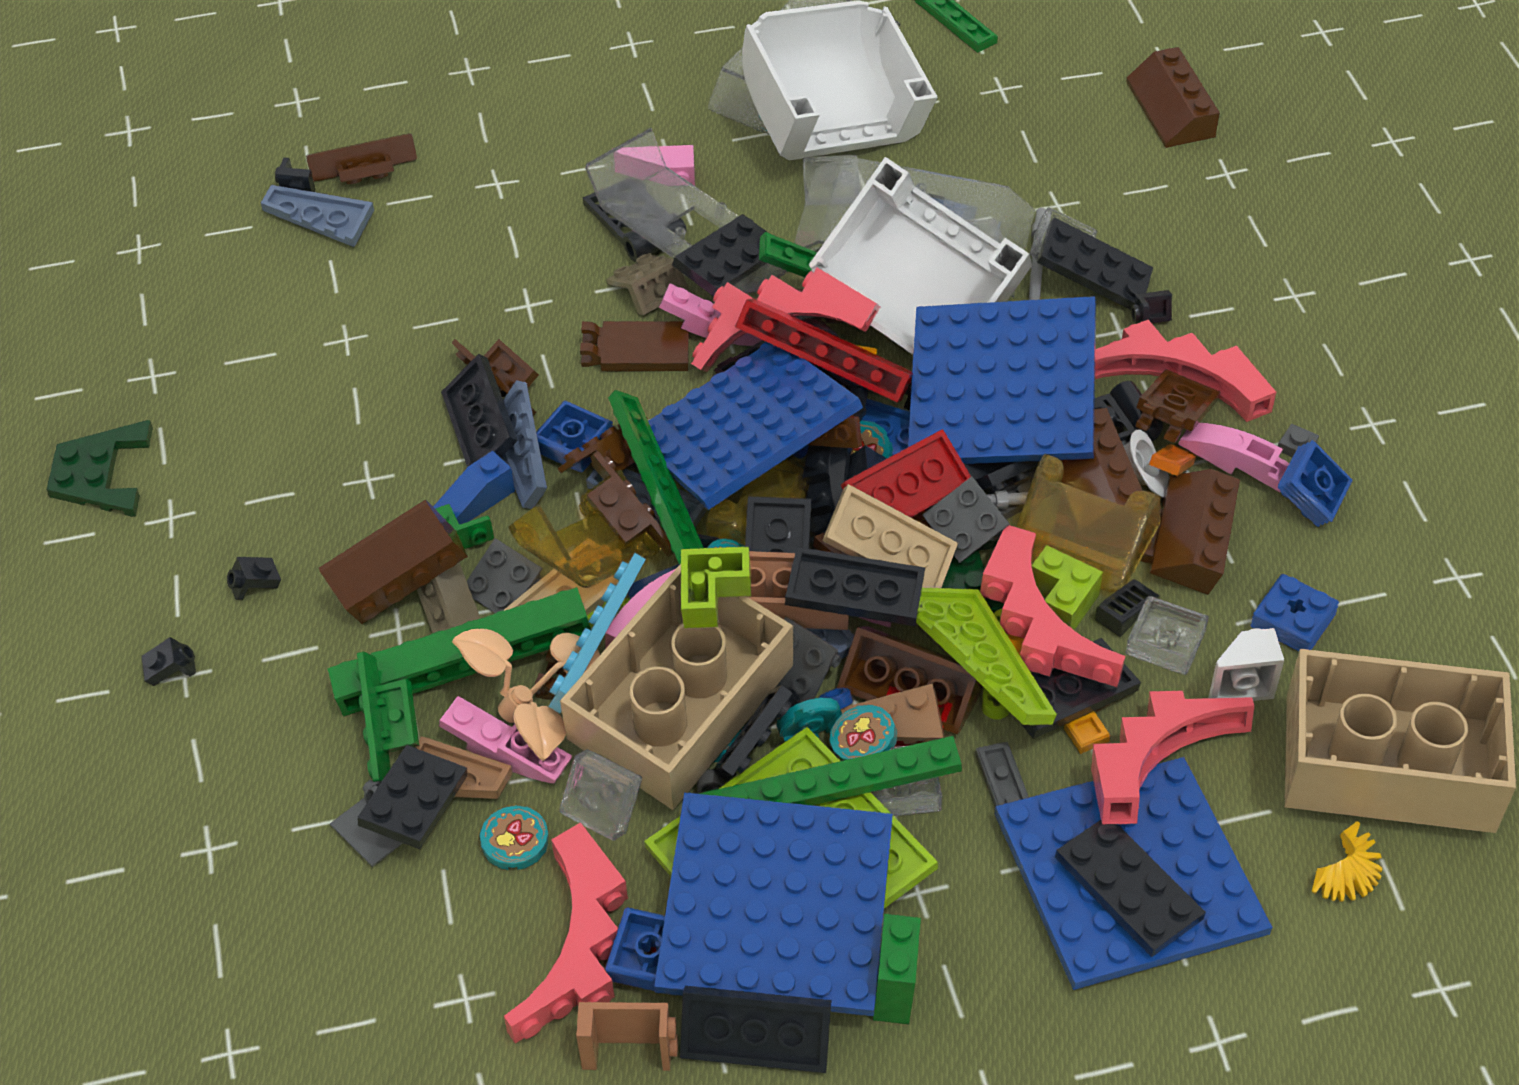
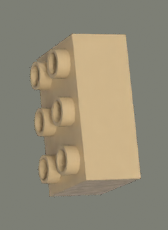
M680 564L560 700L567 740L674 810L683 799L684 792L688 793L703 773L753 715L769 691L774 689L792 668L793 625L747 596L718 597V627L684 628L681 612Z
M1307 649L1299 650L1287 693L1286 808L1490 833L1497 832L1516 789L1510 673Z

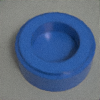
M836 688L823 693L819 697L832 698L838 701L840 709L853 703V698L848 688Z

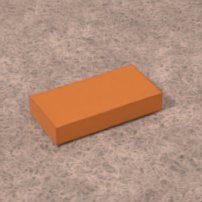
M1169 444L1152 455L1149 465L1178 476L1194 465L1197 455Z

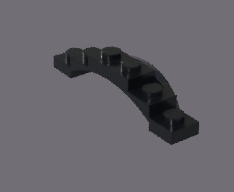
M858 385L847 388V390L860 399L863 408L854 413L853 416L859 417L861 422L862 418L866 415L865 405L868 390ZM810 445L808 447L802 479L809 485L806 499H811L809 547L812 549H816L813 547L814 537L826 532L843 489L840 485L847 481L852 448Z

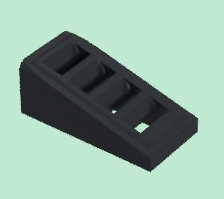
M1133 579L1097 606L1095 620L1121 637L1159 600L1160 595L1136 579ZM1134 591H1136V592H1138L1139 594H1141L1142 596H1144L1145 599H1143V598H1141L1140 596H1138L1137 594H1135ZM1129 596L1130 598L1138 602V604L1136 605L1135 603L1127 599V597ZM1121 603L1125 604L1126 606H1128V607L1131 608V609L1128 610L1127 608H1125L1124 606H1122ZM1117 609L1118 611H1120L1121 613H1123V615H1120L1119 613H1117V612L1114 611V610Z

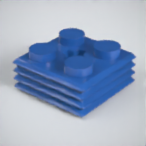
M563 401L536 431L540 454L564 464L566 461L563 457L572 450L579 447L583 451L582 445L596 436L599 440H602L600 435L613 427V422L573 403ZM588 457L571 467V469L583 472L592 460Z
M1311 440L1306 445L1298 446L1278 484V489L1285 498H1288L1301 510L1305 518L1310 519L1319 527L1320 524L1324 525V523L1327 524L1329 521H1333L1352 483V479L1315 441Z
M1281 574L1254 611L1250 626L1254 629L1274 628L1279 642L1297 651L1300 649L1312 650L1336 615L1339 601L1324 592L1298 581L1294 577Z
M629 907L624 909L605 968L613 982L655 991L654 985L665 915ZM651 947L656 948L657 952L652 953L651 955H646L644 953L649 952Z

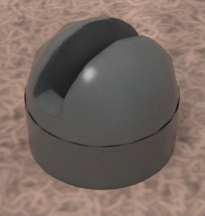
M707 769L697 781L698 794L722 787L724 780L721 774L714 769Z

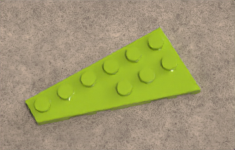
M922 588L916 623L1023 725H1052L1057 715L980 591L978 589Z

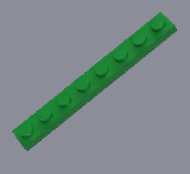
M614 390L608 397L613 408V414L619 422L622 435L627 441L632 453L631 456L640 471L641 480L645 484L651 497V503L660 518L661 527L665 530L671 544V550L680 565L681 549L703 548L671 472L667 468V463L638 397Z
M950 736L699 794L816 805L961 772L962 764L954 737Z

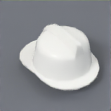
M1135 430L1131 434L1130 442L1123 445L1139 484L1147 485L1157 496L1165 498L1167 483L1170 478L1168 472L1149 465L1151 457L1156 453V450L1145 432Z

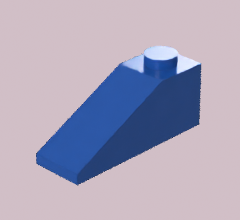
M491 451L468 466L433 507L438 508L450 504L459 525L469 522L515 492L512 468L494 451Z

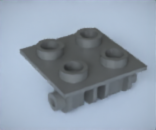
M972 476L923 514V517L935 531L958 543L954 556L959 563L992 538L994 541H997L1003 532L1002 530L1010 525Z
M495 538L467 579V584L473 599L496 613L507 608L541 579L540 573L543 568Z
M785 617L784 620L793 625V666L780 683L787 688L792 687L803 702L815 699L830 666L836 668L842 658L838 655V649L790 618Z
M370 780L363 786L364 798L332 821L330 826L373 867L403 843L358 826L359 814L380 785V782Z

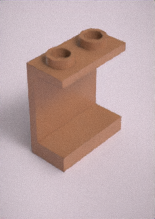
M579 1002L576 1038L582 1070H597L599 1043L660 1044L663 1071H670L671 1057L678 1056V1034H676V1017L669 1016L668 1003Z

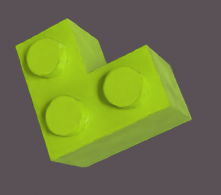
M1046 545L1031 566L1036 586L1042 596L1046 598L1045 602L1055 614L1075 630L1100 594L1103 572Z
M749 547L681 549V612L684 628L718 627V597L751 596Z

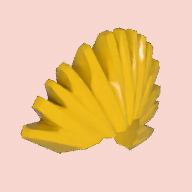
M1355 822L1340 834L1342 846L1345 848V853L1348 854L1347 857L1335 864L1317 868L1312 893L1316 894L1321 887L1322 898L1328 899L1330 894L1332 901H1335L1337 897L1339 902H1343L1346 894L1351 901L1356 900L1355 891L1362 897L1368 895V892L1371 893L1374 890L1372 885L1376 887L1379 884L1376 879H1381L1382 876L1379 873L1382 872V867L1372 861L1379 860L1382 857L1380 853L1367 852L1376 843L1374 839L1367 841L1371 835L1369 832L1356 837L1360 822Z

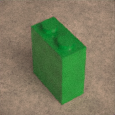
M884 914L874 1021L909 1025L916 983L921 918Z

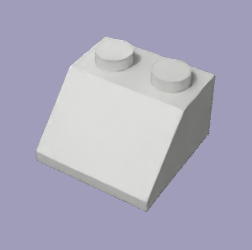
M1255 628L1249 631H1241L1216 662L1208 698L1252 697L1253 701L1274 699L1284 663V657L1274 628Z

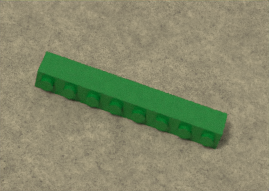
M576 587L560 591L557 594L539 600L529 601L524 605L508 610L498 611L493 615L468 621L444 631H437L413 641H406L382 651H375L371 655L377 659L380 685L407 679L411 681L412 693L414 694L478 673L466 662L460 650L452 643L454 637L462 632L471 629H488L500 634L509 642L513 649L512 656L507 660L512 662L549 650L551 641L559 634L572 633L581 636L585 628L591 630L578 588ZM357 659L344 661L339 665L327 668L334 698L343 717L361 711L359 697L362 695L361 684L355 673V665L358 663Z

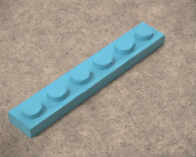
M634 553L629 563L622 561L613 576V578L618 580L617 584L610 583L601 598L606 604L604 607L599 605L596 607L588 621L593 624L592 629L585 628L576 643L581 648L578 654L574 651L571 652L563 666V669L568 671L566 676L563 677L559 674L549 691L555 695L548 706L549 708L561 713L560 700L586 670L644 564L645 558Z

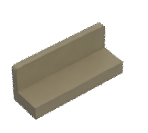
M457 563L454 567L446 570L426 585L417 589L432 633L480 619L460 563Z

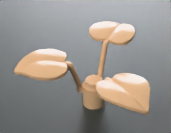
M471 629L454 637L452 643L460 650L466 662L481 675L496 677L505 670L504 686L500 692L504 698L498 706L499 715L505 721L515 723L516 728L528 746L542 761H545L566 736L564 721L555 710L548 706L537 707L532 697L564 666L572 651L578 654L581 648L576 643L580 636L572 633H562L551 641L550 652L558 663L531 689L523 685L510 688L512 665L507 660L512 656L513 649L503 636L488 629ZM597 649L592 659L590 660L586 670L600 656V653Z

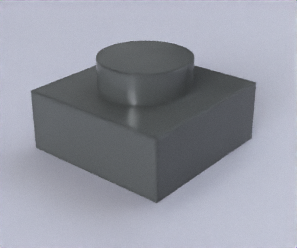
M1291 424L1279 441L1278 447L1283 449L1281 453L1293 457L1298 446L1306 445L1311 440L1318 443L1319 435Z

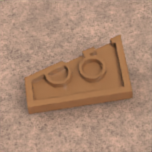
M933 684L857 703L841 709L843 714L845 711L861 705H874L883 708L891 715L897 728V741H903L904 744H917V741H932L945 738Z
M423 736L419 739V746L414 747L467 767V778L454 797L498 799L513 774L511 765Z

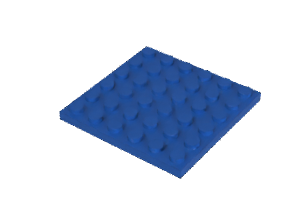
M1095 296L916 307L908 447L943 429L964 464L1094 459Z
M765 342L760 346V349L749 356L740 358L734 366L714 375L709 382L700 388L691 390L686 397L677 403L666 406L660 414L648 420L672 477L709 510L847 419V417L862 409L863 406L856 395L807 360Z
M1184 757L1159 763L1149 772L1139 790L1137 824H1118L1206 912L1201 922L1153 957L1129 935L1055 858L1057 849L1101 820L1093 781L995 807V817L1073 990L1267 936L1271 933L1273 927Z
M684 792L655 978V993L683 996L685 986L825 999L832 1000L831 1012L874 1016L893 814Z

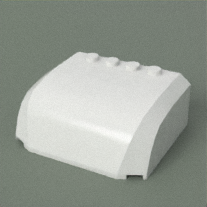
M858 0L765 12L759 16L758 21L754 24L746 26L742 49L745 82L780 156L787 160L906 142L921 132L938 98L888 7L884 6L883 10L868 7V2Z
M885 157L812 259L809 266L813 272L818 267L881 306L870 326L913 355L916 307L1006 302L1032 267L1030 254L1007 238H1004L1001 244L915 187L909 172Z

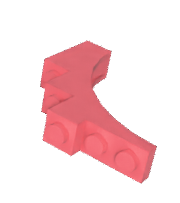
M818 267L814 272L810 271L802 283V287H804L802 293L771 275L769 280L765 279L757 291V294H759L758 301L793 317H825L845 322L864 332L867 331L881 308L874 301ZM728 282L724 287L721 286L716 291L713 297L715 303L712 308L719 311L721 315L719 318L715 317L707 330L709 333L704 343L700 342L692 354L694 358L691 363L692 365L708 372L718 357L738 338L746 334V332L736 328L735 325L746 300L753 299L751 296Z
M1148 319L1124 328L1121 340L1113 341L1095 350V380L1125 374L1160 376L1167 369L1220 391L1218 398L1231 406L1246 422L1272 412L1276 391L1237 346L1220 350L1211 355L1193 333L1176 337L1167 342Z
M1010 525L1003 529L983 572L980 593L985 598L1004 603L1000 625L1005 633L1024 639L1020 656L1027 668L1032 672L1049 677L1053 668L1117 687L1121 678L1125 656L1103 648L1081 636L1055 614L1045 602L1036 586L1031 568L1036 533Z
M1149 691L1147 717H1122L1120 743L1093 744L1091 772L1102 824H1137L1140 787L1149 772L1162 759L1173 752L1202 739L1224 734L1251 732L1254 713L1252 697L1185 699L1183 691Z
M581 822L551 840L554 858L564 873L571 891L572 913L570 927L561 954L546 979L526 1000L504 1015L507 1033L515 1044L524 1038L528 1039L535 1036L544 1025L552 1020L565 1017L571 1012L573 1007L579 1006V1002H610L615 997L612 979L599 961L609 958L618 931L617 926L606 912L618 909L628 899L626 881Z

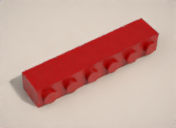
M754 298L746 300L735 325L736 328L895 402L903 400L912 380V371Z

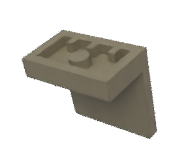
M651 253L638 257L636 259L637 263L631 266H623L613 272L614 275L606 279L608 285L629 290L636 310L640 315H645L660 306L670 283L687 291L689 290L683 273L672 266L674 259L665 256H655Z

